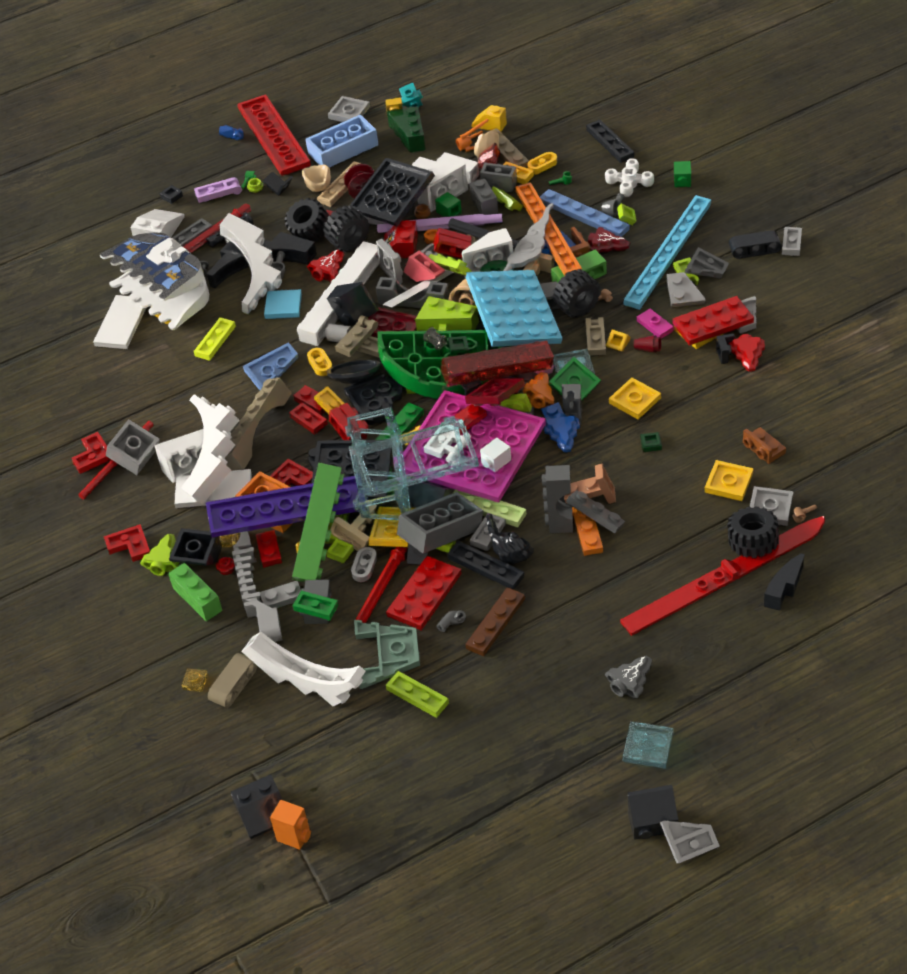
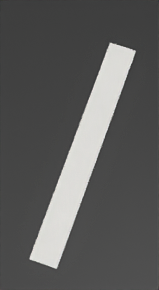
M445 270L437 278L425 280L385 302L383 305L393 307L427 288L430 282H438L454 272Z

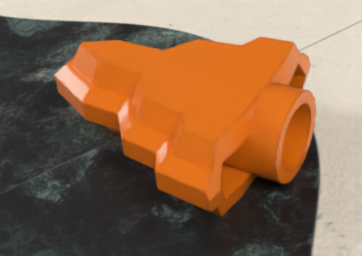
M541 371L534 379L526 383L523 388V393L527 394L532 407L537 409L554 404L548 374Z

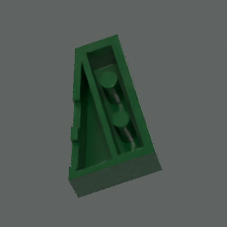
M418 106L387 111L389 127L395 131L397 137H400L410 153L426 150Z

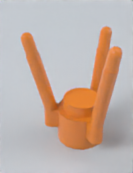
M489 119L479 123L456 139V144L460 151L464 149L466 152L474 150L475 146L470 147L472 145L471 139L481 135L483 131H479L471 136L468 135L487 123Z

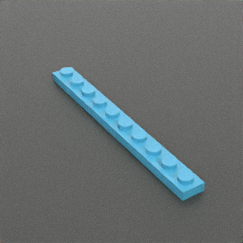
M695 195L625 297L624 305L641 309L710 207L711 199Z

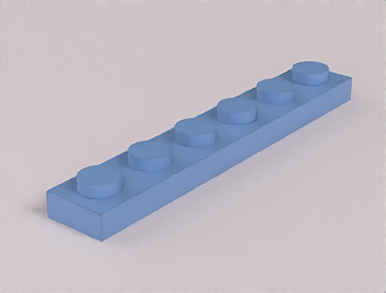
M550 189L540 196L545 206L553 203L554 207L552 209L596 229L602 227L621 237L630 230L629 224Z

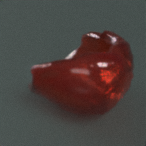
M496 143L479 154L477 162L480 170L485 162L498 164L500 149Z

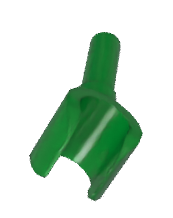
M255 171L245 172V180L241 185L242 190H244L250 179L256 178V175H254Z
M569 171L563 172L562 178L549 181V185L557 183L570 184L572 181L571 173Z

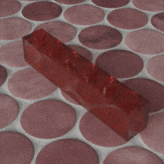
M547 340L537 341L529 344L449 356L442 359L441 372L447 387L551 369L554 355Z

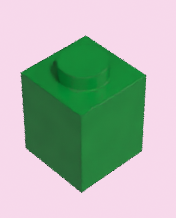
M690 161L674 162V187H691Z
M449 192L435 199L436 212L441 216L451 217L462 213L461 201Z

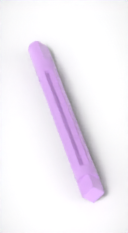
M474 214L416 220L417 230L426 231L429 229L438 230V228L449 229L448 224L451 218L474 226L502 222V214ZM388 223L377 224L378 233H385L394 225Z

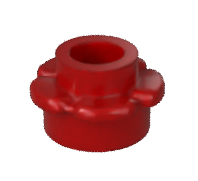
M230 557L219 559L216 564L217 570L223 575L231 574L235 569L234 559Z

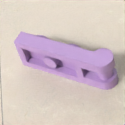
M233 177L194 188V191L200 203L232 193L238 195L242 192V188L239 185L238 179Z

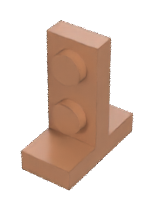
M603 464L595 465V477L571 483V493L564 495L566 502L569 495L578 490L587 494L589 498L604 495L608 504L616 502L615 487Z

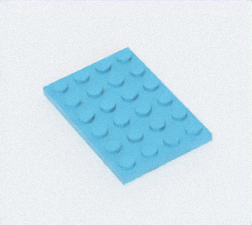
M534 270L467 272L466 280L492 347L561 344V333Z

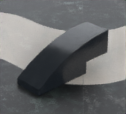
M800 553L775 574L764 594V607L780 611L785 595L794 597L804 568L805 554Z

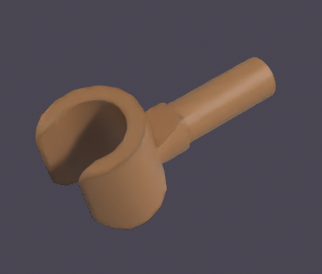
M603 289L598 297V301L603 299L606 302H610L613 299L612 293L608 289Z
M815 504L804 509L796 507L794 509L795 514L792 517L796 523H800L805 520L806 513L815 510L817 507Z

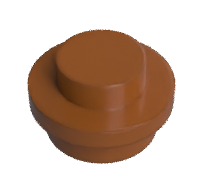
M419 204L415 207L414 216L416 218L425 219L430 216L431 212L427 205Z

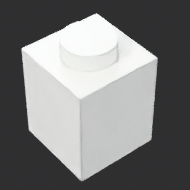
M495 438L480 450L481 463L484 467L494 472L511 461L510 446L498 438Z

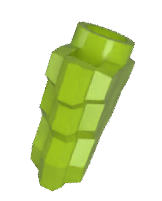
M167 534L163 537L158 546L152 548L149 554L144 555L140 562L142 566L149 569L154 575L162 576L165 572H171L179 566L180 562L169 561L176 542L174 534Z

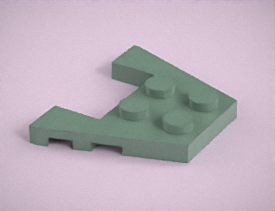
M354 620L356 640L377 637L379 666L363 668L366 672L361 677L363 681L359 685L360 689L393 677L398 671L403 673L420 666L416 628L392 624L388 627L381 626L377 622L366 624L362 623V620Z

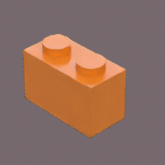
M280 800L270 817L276 840L300 850L303 844L308 842L311 835L305 810L300 806Z

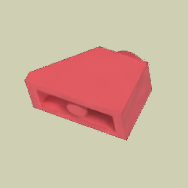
M421 251L409 256L404 269V273L416 282L435 279L445 272V269Z

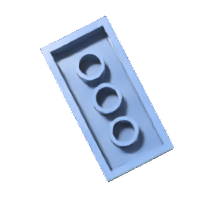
M358 115L306 138L308 154L318 165L325 164L330 168L378 146L377 131L362 115Z

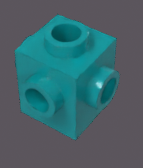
M414 83L399 88L403 107H420L423 105L421 91L416 89Z

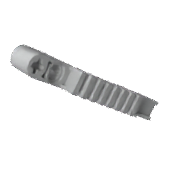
M248 531L241 532L238 542L233 546L234 551H232L247 617L256 616L258 618L259 632L264 633L274 642L282 641L277 607L271 608L260 601V592H256V586L252 579L254 577L251 573L254 570V566L251 563L257 562L253 554L254 549L251 545Z

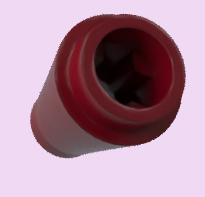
M653 335L634 339L635 350L652 353L661 351V337Z

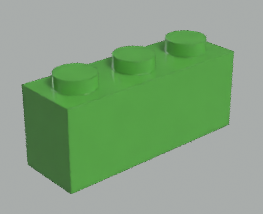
M596 250L576 258L582 271H586L592 278L596 279L607 274L606 260ZM559 266L551 268V281H557L558 283L564 275Z
M185 563L168 573L173 589L206 622L222 611L218 595Z

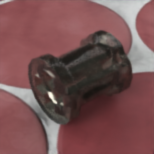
M430 327L423 336V340L433 344L436 350H441L447 343V337L436 332L434 327Z

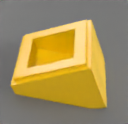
M612 330L606 347L622 352L631 338L628 334Z

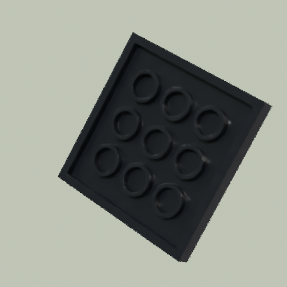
M385 158L350 206L357 209L363 216L398 226L435 175L432 171Z
M392 440L317 441L312 483L315 480L318 463L341 467V474H344V478L359 475L365 502H387L393 447Z

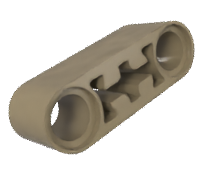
M236 653L209 689L208 700L229 708L256 672L257 665L247 656Z

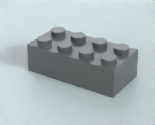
M455 492L400 514L397 535L424 554L474 533L482 522L484 510L458 492Z

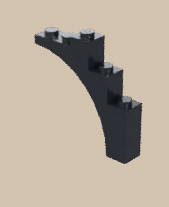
M280 232L272 242L265 240L262 245L272 251L273 262H276L278 251L285 253L283 261L306 265L317 255L315 242L284 232ZM230 241L221 249V259L207 273L210 287L216 288L231 275L250 267L241 250Z

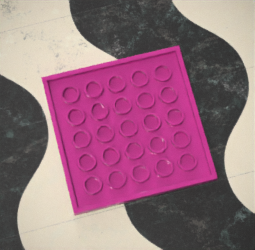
M444 390L396 463L395 471L499 503L543 430L546 419L499 405L490 406V404H484L481 407L487 411V416L466 431L471 435L469 444L460 451L461 454L457 459H454L452 463H448L446 461L447 454H444L442 458L424 453V446L442 423L447 424L446 421L470 404H466L464 395ZM495 438H498L510 446L511 461L494 472L484 467L481 463L480 450ZM453 442L451 446L455 447L457 443Z

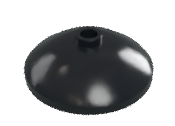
M377 360L349 361L329 368L327 375L340 383L354 385L370 379L379 371L381 364Z

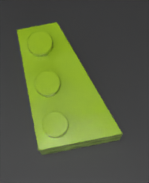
M428 296L415 319L417 331H438L439 324H447V331L475 330L479 323L477 306Z

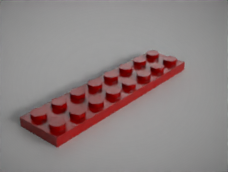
M266 94L237 104L242 116L281 176L311 166L309 158Z

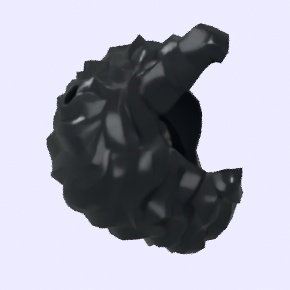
M487 514L488 534L491 536L493 551L499 556L500 560L513 565L530 558L534 553V548L530 546V543L524 538H519V535L514 531L498 532L492 514Z

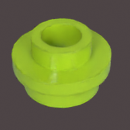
M253 178L248 181L247 188L250 192L258 193L263 189V183L260 179Z

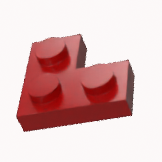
M98 432L81 439L87 451L71 458L80 474L111 460L106 456L107 445Z
M287 459L270 477L286 485L292 483L300 486L312 483L313 472Z
M141 524L104 536L110 555L129 549L132 561L135 562L143 559L144 555L150 552Z

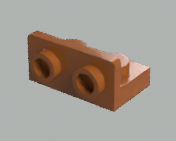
M761 427L753 432L748 429L743 431L744 445L768 464L786 453V447Z

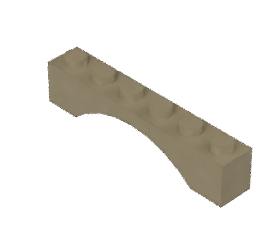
M280 377L267 379L263 383V387L255 395L254 401L247 408L245 415L239 420L236 429L231 433L232 438L230 440L235 446L224 458L228 462L226 466L231 471L245 469L252 458L253 437L259 421L272 408L284 406L292 394Z

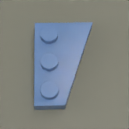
M288 342L244 365L243 369L256 387L261 390L263 383L267 379L279 378L298 359V353Z

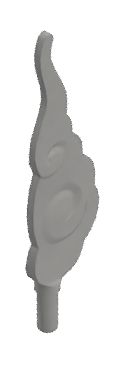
M553 203L546 207L542 218L532 225L527 235L519 241L514 252L508 256V263L503 271L523 267L541 255L542 249L545 246V230L549 222L550 210L554 207Z

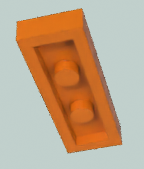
M572 507L573 520L584 556L603 553V545L596 522Z

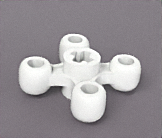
M629 159L621 173L615 169H608L605 172V181L608 184H615L617 181L622 182L620 193L624 194L625 197H630L637 183H641L645 187L652 186L654 174L650 171L638 174L639 162L636 159Z

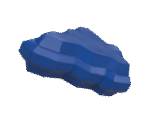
M563 413L556 414L552 419L546 420L543 428L544 433L548 434L551 440L557 441L558 447L564 453L571 452L574 445L573 438L577 436V429L580 428L579 419L575 416H566Z

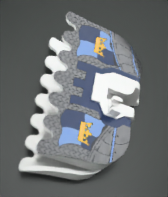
M159 232L138 234L100 253L102 259L113 257L110 260L111 265L117 266L122 264L120 271L124 274L111 281L110 286L113 288L122 286L120 293L123 295L132 293L129 296L131 301L141 299L139 302L140 308L152 306L149 309V314L157 315L161 313L158 318L160 322L171 320L168 325L171 330L177 329L187 319L201 310L209 301V290L199 259L190 254L187 249L167 234Z

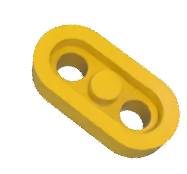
M553 152L543 153L528 162V169L534 170L535 175L540 174L557 164V155Z
M311 349L307 354L310 365L317 375L327 376V370L332 367L330 359L323 349Z

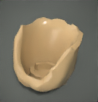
M492 130L478 137L475 143L474 154L481 160L495 157L499 151V133L496 130Z
M327 165L310 166L302 170L305 184L312 192H322L330 185L331 174L330 168Z

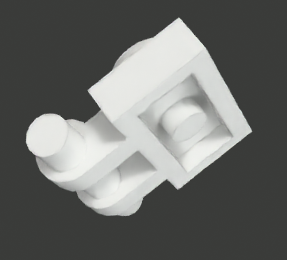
M442 423L424 446V453L438 458H442L444 454H447L446 461L452 463L454 459L460 456V451L469 444L471 435L467 432L463 436L459 435V428ZM453 442L457 443L455 447L451 446Z

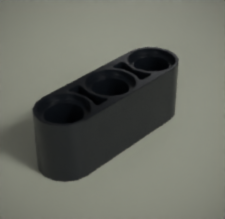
M773 230L738 235L729 240L732 255L736 259L773 254L782 248L779 236Z

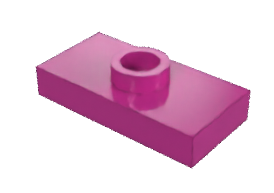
M648 309L637 316L638 323L657 337H661V339L674 331V326L652 309Z

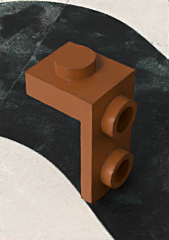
M572 227L571 237L576 245L570 247V249L577 258L588 253L591 248L589 243L583 239L582 233L578 232L575 227Z

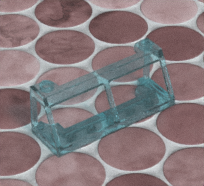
M389 407L347 417L348 425L345 426L347 437L352 439L358 492L356 499L353 500L355 511H359L361 518L399 520L398 515L370 514L369 506L393 500L397 501L401 514L411 510L401 432L392 408ZM384 414L388 430L359 428L357 421ZM361 433L390 435L395 472L365 470ZM365 476L396 477L397 488L394 490V495L368 500Z
M455 416L444 418L440 425L373 443H366V440L354 442V446L349 447L358 492L369 496H375L479 466L477 455L462 419L455 418ZM459 429L463 432L472 457L464 456ZM454 431L459 457H455L447 464L425 469L415 441ZM410 443L420 471L382 482H371L362 455ZM356 456L365 476V483H361Z

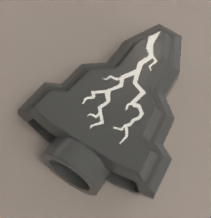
M646 655L635 659L631 664H622L618 668H611L607 671L605 676L611 683L612 691L620 697L626 694L633 699L638 698L643 692V685L646 682L645 675L650 671L652 659Z

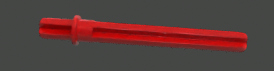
M245 203L238 209H233L231 214L240 218L243 216V213L251 212L250 205ZM224 219L183 247L190 254L207 243L206 238L220 230V224Z
M396 547L395 550L390 552L391 556L355 620H362V623L367 622L396 568L404 561V554L408 547Z

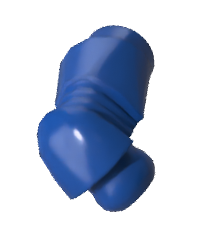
M228 125L220 126L219 128L220 136L234 138L235 140L243 139L244 132L242 128L236 129Z

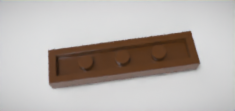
M507 587L465 644L466 649L484 657L524 602L525 594Z

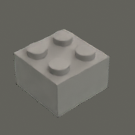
M128 419L107 445L106 456L135 475H138L156 452L154 445L159 444L160 439Z

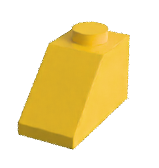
M490 105L477 115L472 123V127L489 119L479 129L491 131L497 128L502 132L507 124L506 108Z

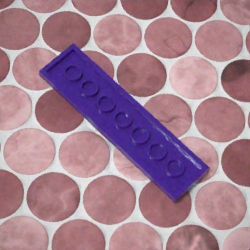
M359 475L345 477L342 486L338 485L337 488L340 496L338 504L333 505L332 511L336 512L335 515L366 510ZM314 483L205 502L212 538L305 521Z

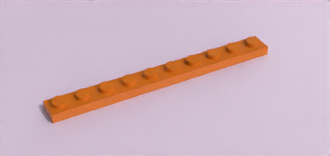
M531 182L516 186V193L535 224L542 218L546 207ZM549 214V222L546 225L544 240L563 275L565 276L566 273L572 270H582Z

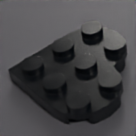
M386 374L377 375L344 388V393L349 402L357 410L359 417L366 421L368 425L391 418L393 416V402L402 399L403 391L402 385L392 377H386Z

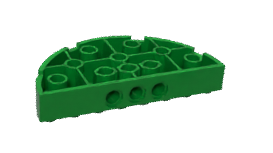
M486 330L378 331V353L388 374L406 389L435 399H439L444 390L465 395V390L456 380V376L468 370L473 371L482 382V385L492 378H498L505 374L511 375L517 366V358L521 352V345L492 347ZM466 336L469 354L450 355L448 338ZM469 376L462 379L465 383L473 381Z

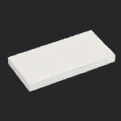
M116 295L93 341L94 346L127 349L146 308H140L139 306L141 299L131 301L129 296Z
M251 469L230 471L203 505L181 488L190 475L176 476L175 507L205 506V502L233 498L252 479Z

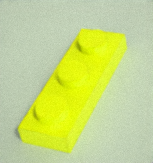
M219 318L194 350L195 357L210 361L236 327L235 321Z

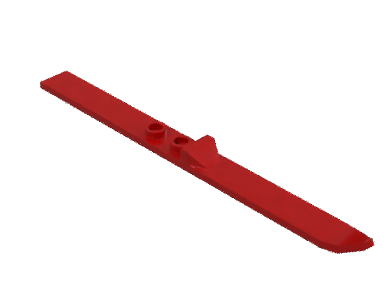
M821 516L809 520L779 535V544L770 554H765L762 557L756 556V558H752V556L743 557L741 555L732 561L722 560L719 568L620 619V623L631 636L812 540L819 534L824 525L825 517Z

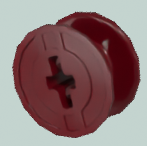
M357 164L349 168L345 173L344 184L352 198H356L374 174L371 166Z

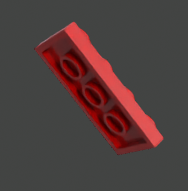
M738 296L673 318V325L689 346L754 323V316Z
M426 556L386 611L387 617L422 631L461 576V569Z

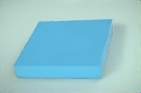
M301 289L267 291L265 319L299 317L302 298Z

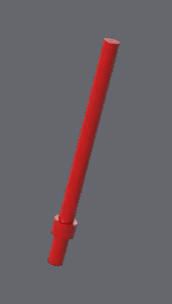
M148 421L142 428L149 431L154 424ZM111 460L78 494L79 497L85 499L118 463Z

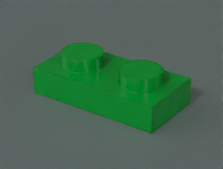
M300 591L292 606L294 611L331 620L339 604L338 600Z

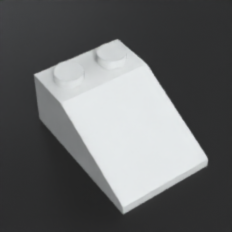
M465 163L429 170L434 173L435 177L417 201L418 204L427 205L430 212L436 209L435 199L444 193L449 192L457 197L466 192L468 184Z
M154 209L137 217L131 226L132 235L159 232L167 234L171 238L185 215Z
M507 229L489 232L462 251V259L467 263L466 267L472 270L471 272H480L484 264L493 260L507 261L508 256L513 253L512 239Z

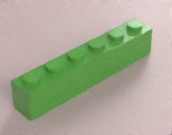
M318 463L292 580L305 582V580L321 579L323 569L319 568L320 562L325 561L327 549H324L325 541L329 542L331 530H328L329 523L334 522L336 514L335 511H332L333 505L338 504L340 493L337 492L338 485L342 486L344 474H341V467Z

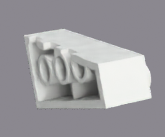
M204 429L154 445L161 470L172 483L176 482V476L189 475L195 468L202 450Z

